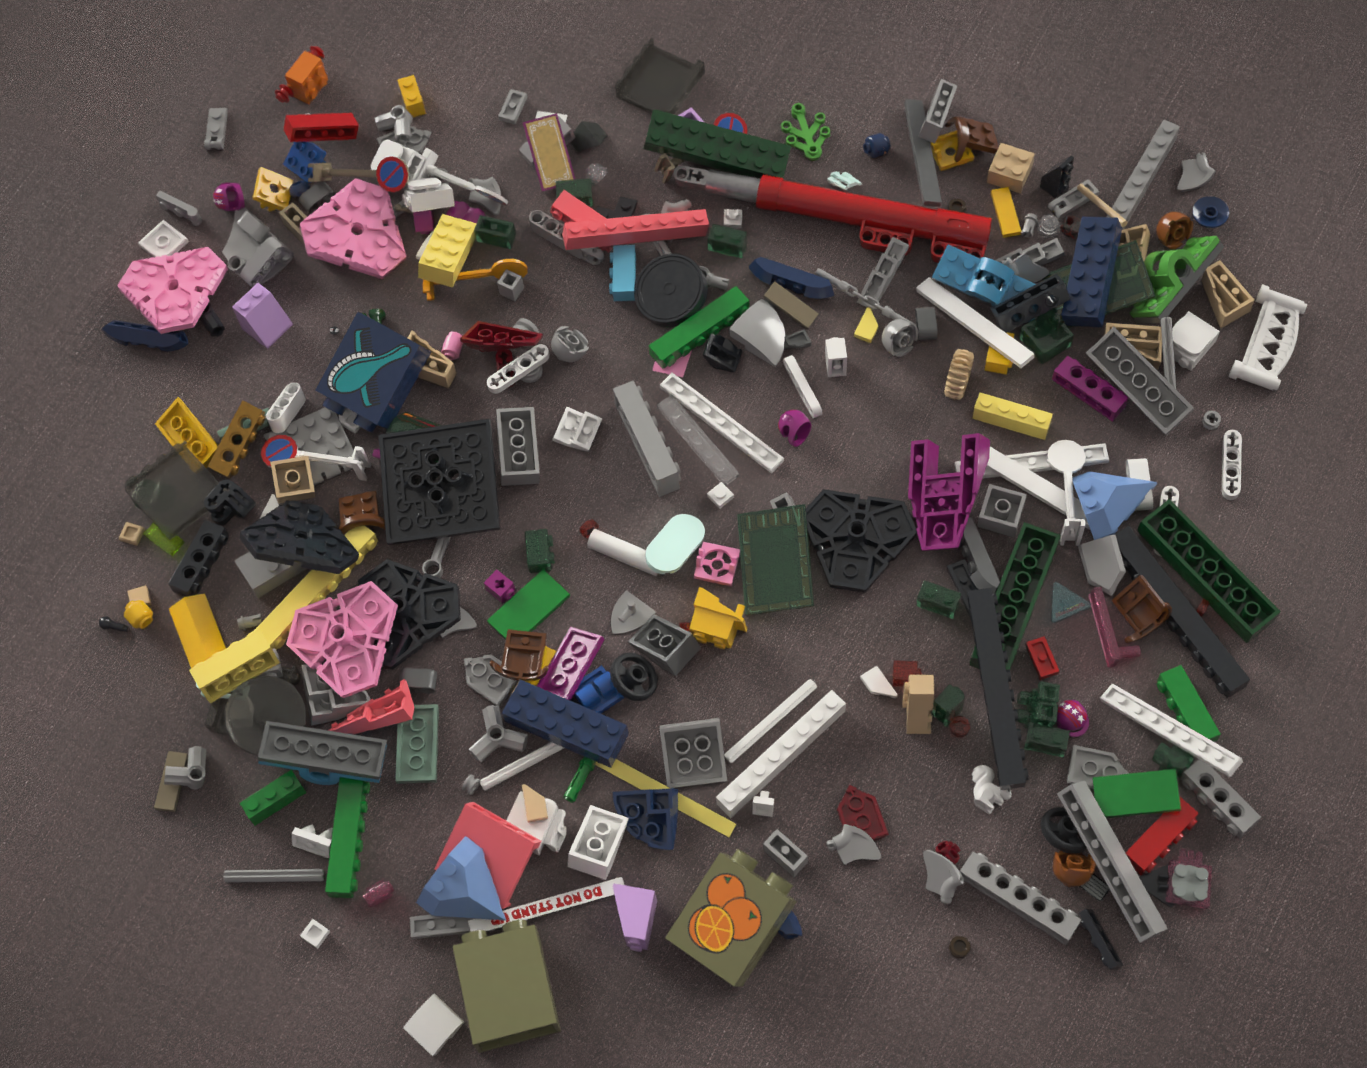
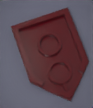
M849 784L842 801L837 807L842 827L844 824L857 827L866 832L873 841L887 837L889 833L876 797L866 794Z

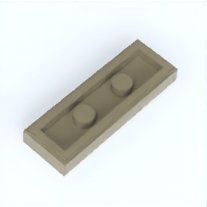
M775 281L763 296L806 329L810 327L819 314Z
M168 751L154 806L156 810L176 811L182 786L164 785L166 766L187 767L188 753Z

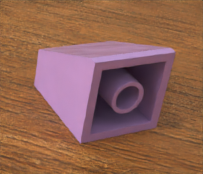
M259 283L251 288L232 307L242 330L267 349L293 325L271 292Z
M613 884L627 946L634 951L647 950L657 905L655 891Z

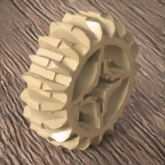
M964 349L955 351L944 390L945 396L950 397V399L961 400L965 394L974 359L972 352Z

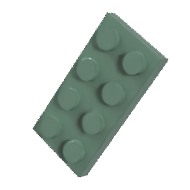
M438 704L414 705L412 720L398 723L395 778L397 784L437 782Z

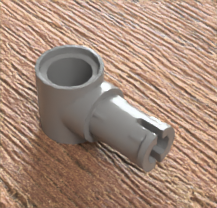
M699 267L706 277L709 288L712 286L727 290L729 279L714 276L706 267Z

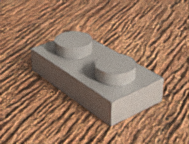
M510 89L499 113V121L516 124L527 100V93Z

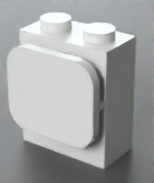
M385 140L381 143L371 163V170H376L380 161L385 157H399L408 166L409 181L415 180L425 157L412 149L403 147L399 143Z
M437 178L408 181L407 187L409 188H405V194H402L403 204L412 212L455 206L452 188L447 183H441Z
M1188 311L1172 328L1174 360L1181 367L1192 371L1217 341L1220 331Z
M520 791L506 821L541 840L539 848L533 851V853L540 855L544 846L543 841L557 813L558 806L553 800L545 798L548 819L528 823L523 792Z

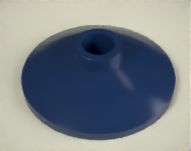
M1207 196L1195 202L1192 214L1195 221L1207 228H1217L1228 220L1229 208L1223 200Z

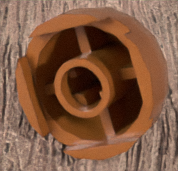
M1181 212L1165 214L1159 220L1156 227L1158 240L1169 249L1181 247L1183 243L1180 242L1185 238L1188 240L1193 231V221Z
M1059 850L1058 853L1057 851L1055 852L1053 858L1054 875L1068 887L1086 884L1091 879L1096 867L1095 861L1089 854L1086 857L1082 853L1069 854Z

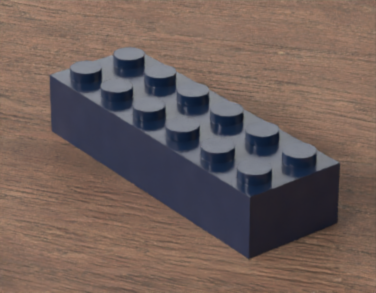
M1081 218L1067 285L1070 300L1064 302L1061 314L1065 324L1068 326L1103 327L1122 233V226L1118 218Z
M521 679L502 711V716L506 723L610 768L629 735L626 724Z

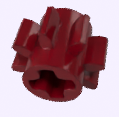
M943 841L935 848L936 853L946 857L954 865L960 859L958 852L961 850L952 841Z

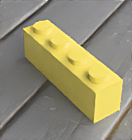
M979 393L972 419L1045 440L1053 414Z

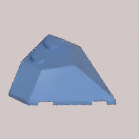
M1090 471L1072 478L1094 540L1114 535L1124 520L1126 521L1142 503L1150 489L1157 485V482Z
M465 836L423 888L416 903L432 916L506 920L490 870L484 858L483 849Z

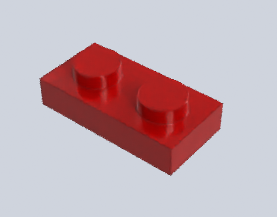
M1045 636L1026 642L1025 646L1040 680L1059 674V668Z

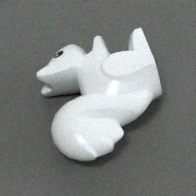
M979 765L974 768L972 772V780L976 783L973 790L974 803L978 808L990 815L994 809L993 803L1002 806L1004 800L1011 798V790H1000V786L998 787L992 783L995 775L989 766Z

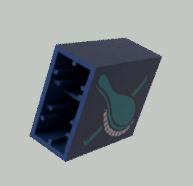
M357 312L321 378L316 391L326 396L323 406L341 416L346 408L357 413L353 423L371 433L374 432L377 425L390 429L432 351L368 316Z

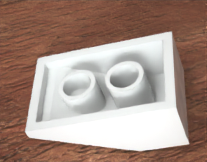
M590 805L570 849L568 867L606 880L616 857L628 818Z

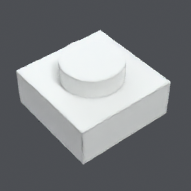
M720 482L707 493V497L721 509L734 498V494Z
M312 919L300 936L318 949L330 931Z

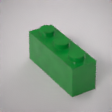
M291 769L240 802V805L250 821L256 826L307 792Z

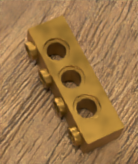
M242 400L208 467L229 478L235 476L240 468L238 466L240 460L244 459L248 453L247 447L249 443H253L257 436L256 430L258 426H262L266 419V416H264L266 412ZM246 419H250L251 426L245 429L243 422ZM241 435L243 438L242 443L235 445V437ZM233 452V460L227 462L225 459L226 454Z

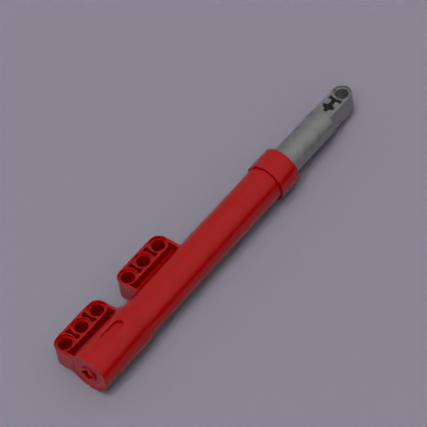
M678 166L674 170L676 183L680 187L754 202L759 209L774 212L779 210L861 226L860 244L863 248L885 252L889 243L882 244L881 241L884 239L891 241L892 237L910 245L905 254L906 256L912 249L914 237L931 240V259L939 263L948 244L980 259L984 257L989 241L992 218L942 208L937 210L786 181L780 177L764 174L759 179L688 166ZM681 174L687 175L683 179L678 178ZM865 236L872 237L870 241H865L863 238ZM940 249L943 251V253L941 255H937L934 253V251Z

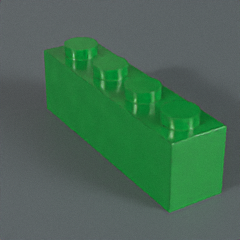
M1182 665L1161 673L1157 679V688L1167 698L1166 703L1169 709L1173 710L1176 714V721L1207 739L1216 742L1221 733Z

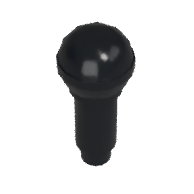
M103 616L99 619V626L102 629L111 628L122 632L128 631L129 626L115 622L108 616Z

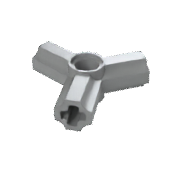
M491 705L482 709L487 733L469 748L470 753L475 759L481 763L495 749L500 747L523 752L527 745L528 735L504 728L499 705ZM501 733L498 739L492 738L494 734Z

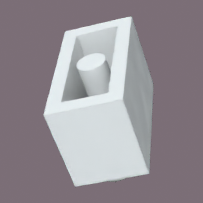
M834 337L826 340L825 360L828 377L846 376L847 353L844 338Z

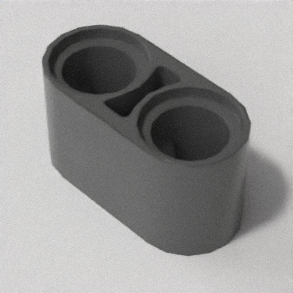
M321 181L305 191L299 197V202L310 214H313L324 203H329L336 193L326 182Z
M915 308L916 325L919 331L918 340L937 339L935 308Z
M403 668L400 670L398 686H400V681L405 679L410 693H434L437 672L431 669Z

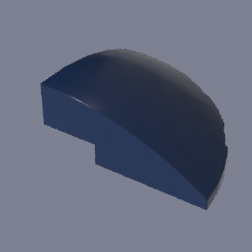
M678 789L613 792L616 812L618 815L628 818L626 829L633 837L649 844L648 846L656 849L673 850L678 818Z

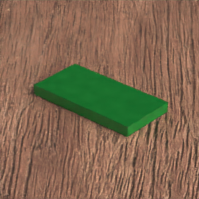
M542 570L487 620V623L505 640L508 629L532 632L570 597V594L545 570Z
M1176 769L1092 777L1095 800L1105 818L1181 811Z

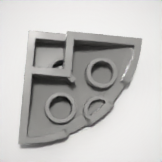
M761 299L748 308L729 328L730 337L744 344L745 349L776 367L784 351L785 330L775 309Z
M307 664L302 665L304 689L311 725L345 718L347 714L370 700L366 690L342 698L316 673V669L313 670Z

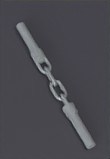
M820 268L816 270L815 274L817 276L829 279L831 284L847 295L863 299V303L871 309H880L883 316L893 320L905 319L909 321L888 306L881 307L879 301L873 297H864L859 294L857 288L847 282L835 278ZM849 288L855 290L852 292L853 294L848 292ZM867 298L877 303L874 304L875 307L867 303Z

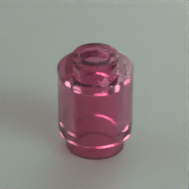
M382 879L366 888V891L362 894L371 908L393 897L392 892L395 890L389 880L385 882Z

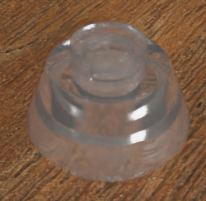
M592 163L586 169L588 172L586 178L589 185L595 186L608 174V168L599 163L597 165Z
M1048 214L1038 221L1036 230L1042 237L1054 238L1060 233L1061 224L1056 216Z

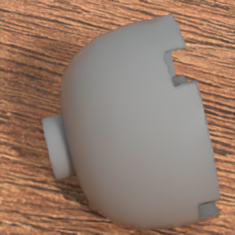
M896 319L885 326L881 340L884 348L893 356L902 357L913 349L912 344L914 340L917 342L919 331L909 321Z
M561 326L553 335L551 341L552 351L561 361L576 362L586 354L589 348L587 347L588 340L578 330L574 329V331L568 330V326Z

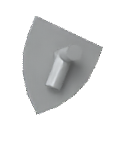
M626 590L618 599L612 611V634H625L637 630L656 611Z

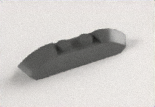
M969 517L959 547H961L963 557H966L968 560L969 571L973 573L970 578L978 589L992 588V593L996 594L1000 584L999 578L974 520Z

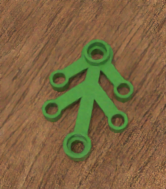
M796 103L791 108V115L793 118L798 119L801 130L792 127L789 121L782 122V132L792 134L786 137V145L803 151L808 160L816 161L822 155V144L830 137V128L822 127L820 129V136L814 143L812 138L819 127L825 123V114L817 113L815 121L809 129L805 119V107L801 103ZM796 137L805 140L806 144L798 142Z

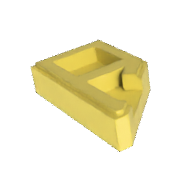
M867 307L854 333V337L871 343L878 330V324L871 308Z

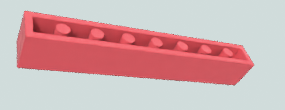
M706 209L564 223L563 240L565 249L573 250L702 237L707 234L709 222Z

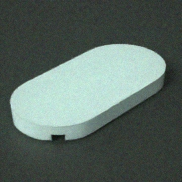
M680 514L671 518L646 549L645 557L648 567L659 574L677 572L702 543L705 535V528L702 522L688 514Z

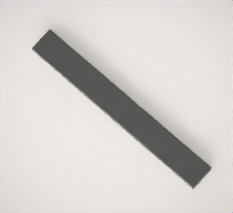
M905 99L904 107L922 204L924 206L940 207L942 201L931 143L918 137L925 120L923 102L921 100Z

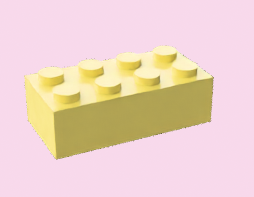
M442 214L418 263V278L453 287L476 239L477 223Z
M259 629L249 633L244 639L233 642L225 650L214 653L206 661L197 663L189 671L209 703H212L280 662Z

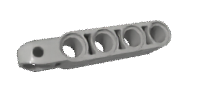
M540 210L530 213L529 221L534 233L592 265H598L603 261L604 253L599 247L566 250L563 240L564 224Z

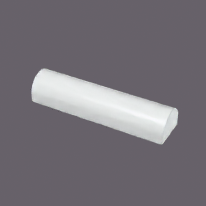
M594 529L590 534L587 543L588 548L657 576L658 573L651 570L646 563L645 549L597 529Z

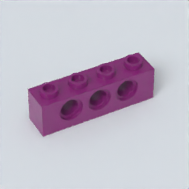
M1067 356L1054 370L1052 377L1054 382L1112 422L1127 405L1129 397L1123 391L1111 386L1107 380H1102L1092 370L1082 366L1076 359Z

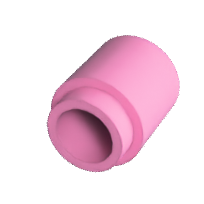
M449 332L446 336L441 353L448 359L454 360L459 358L463 345L460 341L462 335L457 332Z

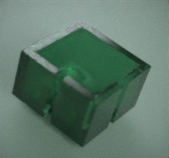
M1052 309L1038 316L1037 321L1033 319L1022 326L1019 339L1034 353V356L1041 364L1046 363L1071 347L1074 334L1064 323L1061 324V319Z

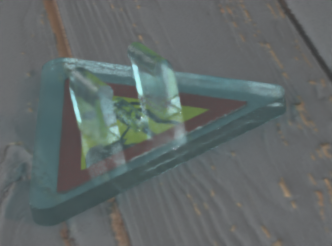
M1058 582L1053 584L1052 622H1058L1091 607L1090 602Z

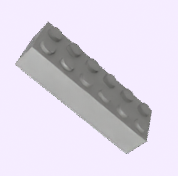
M1115 327L1109 330L1086 352L1087 356L1165 436L1194 411V407Z
M633 380L613 388L615 406L658 496L661 497L680 489L679 481L682 480L679 474L681 472L677 462H673V454L670 447L665 446V437L662 431L659 432L657 429L658 423L655 416L651 417L650 415L651 409L648 402L643 401V392L640 386L636 387Z

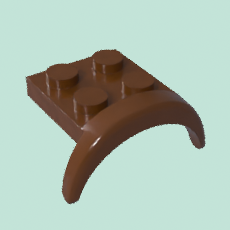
M956 116L946 122L945 127L955 124L957 129L958 144L954 157L955 162L961 160L966 147L992 154L997 153L999 146L992 124Z
M376 491L339 498L341 524L338 530H341L343 534L355 527L364 525L378 526L386 530L385 520L379 516Z
M1139 575L1111 600L1136 631V633L1124 639L1126 643L1135 642L1146 637L1161 626L1172 613L1170 604L1163 602L1143 575Z
M508 629L501 666L493 660L490 661L489 665L497 674L505 678L521 679L523 681L542 679L548 672V666L542 669L547 634Z

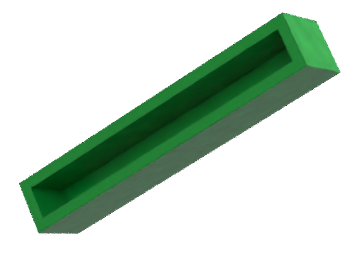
M735 286L649 345L650 356L662 369L672 366L677 359L688 355L692 349L704 344L711 334L717 335L721 329L732 325L737 318L750 308V300Z
M344 777L339 779L325 889L329 897L353 898L354 892H357L358 889L356 872L360 871L358 856L359 852H362L363 841L360 840L361 833L365 831L363 814L367 812L368 805L365 798L370 790V783L367 781Z

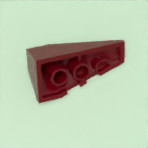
M477 321L460 338V341L471 349L491 352L535 346L543 338V334Z

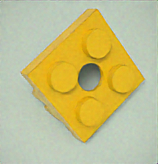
M957 130L938 136L935 143L930 142L932 154L940 171L974 161L971 148H965L959 162H955V154L951 156L946 154L947 148L957 150Z
M260 167L253 200L260 202V208L262 209L268 207L269 212L275 209L281 211L289 205V190L293 180ZM271 184L278 187L279 191L277 193L271 191Z

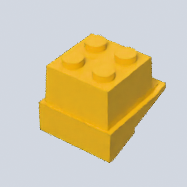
M699 587L694 602L695 610L689 628L697 642L703 644L711 642L720 649H725V647L731 648L738 630L747 633L748 629L744 618H742L745 606L738 604L736 611L733 612L721 604L718 597Z

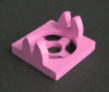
M703 542L702 548H699V556L696 558L694 579L732 587L741 550ZM718 551L716 558L712 560L704 559L709 553ZM724 553L730 557V564L725 563L722 559ZM714 561H721L723 566L721 569H714L712 563ZM703 565L710 567L712 570L711 575L705 572ZM723 570L729 571L727 574L717 577L719 572Z

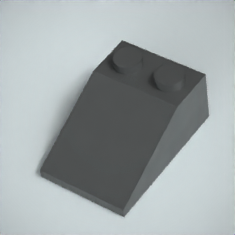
M655 614L628 641L630 645L660 668L674 676L701 649L692 633Z

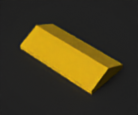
M177 397L157 420L155 425L193 473L198 474L208 467L218 448V444L185 403Z
M205 593L184 597L169 608L191 669L197 663L211 658L214 653L226 649Z

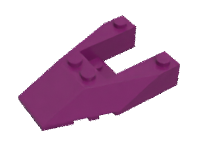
M982 434L962 435L960 472L939 475V445L928 439L911 441L908 498L912 503V513L916 519L918 527L916 529L922 551L959 547L989 460L990 439Z

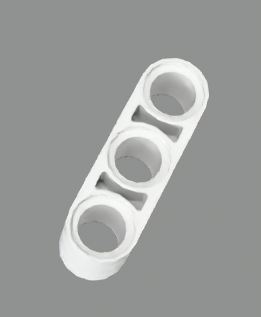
M298 383L288 384L266 414V419L274 433L285 431L306 401L301 386Z
M1127 459V477L1150 481L1147 459ZM1152 489L1145 495V499L1135 511L1153 509Z

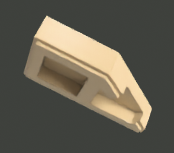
M522 785L528 823L548 819L545 797L527 785Z

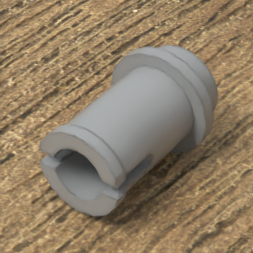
M1028 213L1024 217L1025 223L1021 235L1024 236L1025 234L1026 238H1031L1038 219L1035 214Z
M261 614L238 618L239 630L243 629V631H246L247 628L259 626L262 623Z

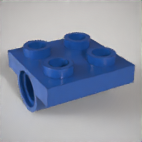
M311 141L294 142L283 165L307 183H312L308 182V178H313V167H308V164L326 162L324 158L327 153Z
M602 665L583 677L574 693V696L582 706L600 714L625 698L614 688L610 673Z

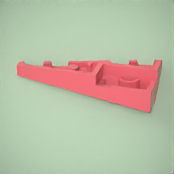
M405 679L401 680L400 686L392 691L390 689L385 690L384 696L375 700H369L347 714L346 720L339 724L337 722L331 724L332 728L327 731L354 735L412 720L415 707L408 683Z

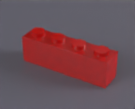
M352 113L286 115L283 130L290 142L352 140L357 138L359 124Z
M1181 797V811L1164 812L1127 850L1126 855L1135 871L1141 876L1145 871L1150 873L1157 865L1155 861L1159 857L1163 859L1170 852L1168 847L1172 843L1177 845L1184 837L1182 833L1186 829L1190 831L1197 824L1196 817L1199 813Z

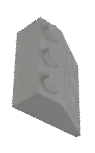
M719 718L660 725L667 787L676 788L727 781Z

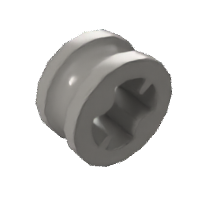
M1208 411L1203 417L1202 424L1206 429L1214 430L1218 428L1221 416L1216 411ZM1209 418H1213L1214 423H1210Z
M472 774L469 775L462 785V790H467L468 794L472 795L478 789L480 780L478 778L474 779Z

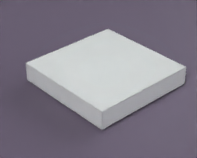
M162 220L138 244L155 258L157 256L162 257V255L171 256L173 253L180 251L189 241L184 235Z

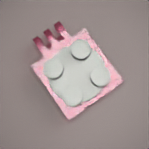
M1181 848L1179 861H1169L1166 902L1205 909L1210 907L1212 866L1202 865L1201 851H1197L1196 859H1194V850H1189L1188 857H1186V849Z

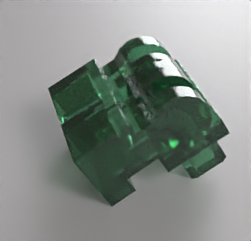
M1040 681L1038 689L1033 688L1030 692L1020 691L1017 703L1027 705L1026 710H1017V722L1025 724L1024 728L1040 731L1047 730L1048 726L1052 727L1057 721L1058 705L1056 704L1059 700L1060 685Z
M1161 743L1155 750L1151 760L1159 765L1158 771L1176 769L1178 779L1181 777L1185 767L1189 768L1196 760V757L1176 745L1169 748L1164 743Z

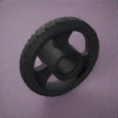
M631 652L624 653L618 656L611 665L610 677L614 688L623 697L632 701H644L656 691L658 677L655 668L642 655ZM633 661L638 664H633L627 669L622 665V662ZM648 675L649 688L647 691H645L642 688L641 683H643L646 680Z
M1064 807L1049 809L1043 815L1040 825L1046 840L1054 848L1069 854L1082 853L1087 849L1085 843L1077 838L1076 834L1078 831ZM1053 817H1062L1058 824L1050 820Z

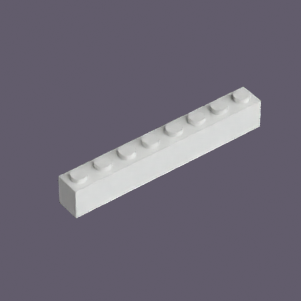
M831 690L716 796V804L732 818L845 712L846 703Z

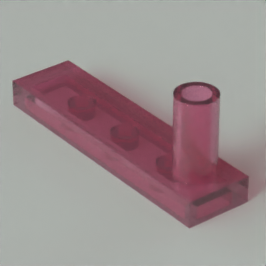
M1094 587L1088 596L1107 666L1115 667L1124 658L1140 657L1139 645L1118 647L1102 587Z

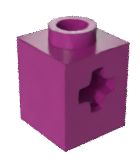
M433 209L413 212L415 232H420V234L431 233L435 228Z
M497 569L484 582L486 591L502 604L506 600H510L515 594L514 583Z

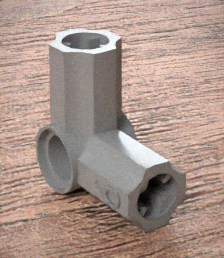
M397 105L391 112L375 118V123L380 131L394 127L396 141L407 142L411 138L410 124L413 121V117L402 105Z
M202 746L189 748L187 767L166 766L164 785L188 786L191 789L201 788L206 774V749L202 748ZM198 775L200 778L193 779L191 776Z

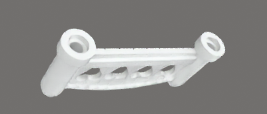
M1262 284L1255 302L1263 305L1242 362L1235 359L1228 377L1235 380L1239 378L1273 391V389L1278 390L1281 380L1277 376L1288 363L1295 348L1299 330V314H1304L1307 304L1304 301L1270 290L1269 286ZM1287 313L1290 316L1286 320L1287 325L1281 324L1274 315ZM1283 329L1282 339L1277 340L1269 330ZM1278 344L1277 354H1270L1263 345ZM1272 359L1274 361L1271 364L1272 370H1266L1258 360Z

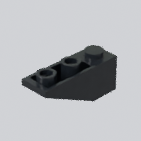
M1072 155L1054 165L1041 178L1040 187L1055 199L1069 190L1071 171L1074 167V157Z

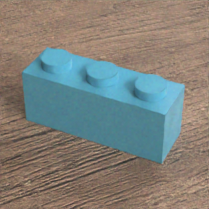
M613 245V252H610V263H613V268H610V279H613V283H609V293L613 294L614 301H635V245Z

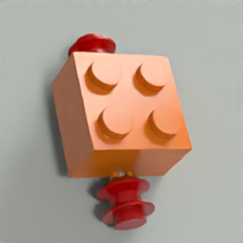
M311 46V52L304 51L285 74L288 84H280V90H275L277 100L282 103H289L288 97H294L310 104L317 97L318 92L328 81L322 62L324 54L320 47Z

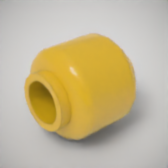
M130 601L125 606L124 618L133 628L144 629L153 621V611L144 601Z

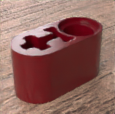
M509 349L499 350L496 353L497 371L513 361L512 352ZM508 371L506 375H510L508 377H513L515 375V371Z

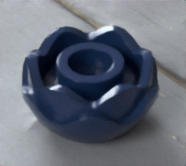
M304 180L297 181L290 186V195L293 198H296V196L300 197L311 186Z

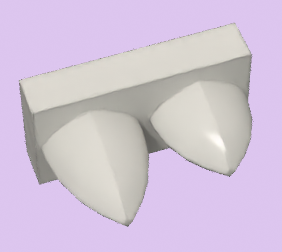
M313 825L305 826L302 829L295 827L292 832V846L330 858L333 828L322 832L320 835H316Z

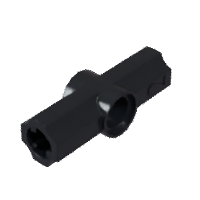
M208 303L200 316V320L212 337H218L223 334L225 327L214 312L211 304Z

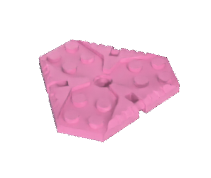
M355 178L344 189L333 196L329 203H324L300 223L307 255L341 267L344 263L349 265L351 270L383 279L405 261L407 257L398 225H395L396 217L388 191L381 186ZM345 254L352 255V258L346 257Z
M209 247L193 249V251L173 253L171 256L162 255V257L157 256L155 258L132 261L119 282L118 288L138 310L140 309L142 315L157 331L163 334L195 327L209 303L208 295L215 293L228 268Z
M372 581L337 594L338 598L334 600L328 597L295 610L286 643L310 668L316 669V673L342 698L377 686L382 662L385 657L384 654L386 653L385 644L389 641V635L391 634V628L398 605ZM375 640H378L377 646L374 645Z

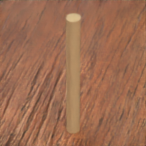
M1083 184L1078 185L1077 190L1111 218H1118L1122 227L1127 225V220Z

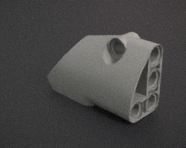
M247 208L239 211L235 210L232 231L222 252L228 260L230 270L237 273L251 287H254L257 283L261 285L286 267L292 260L294 253L274 236L270 229Z

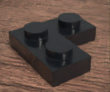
M620 196L615 210L598 206L596 212L606 219L630 217L634 215L638 203L637 200Z

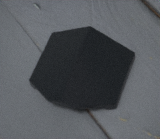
M711 334L703 357L713 368L734 373L737 369L742 350L738 349L725 337Z

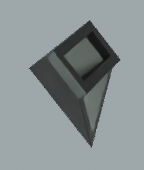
M581 121L573 132L575 138L569 143L579 153L587 148L600 145L604 138L607 137V134L598 123Z

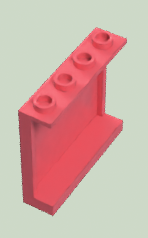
M474 802L466 803L434 869L437 870L448 854L467 836L483 849L484 858L490 870L501 908L505 909L511 906L512 903L509 900L534 849L539 848L542 841Z

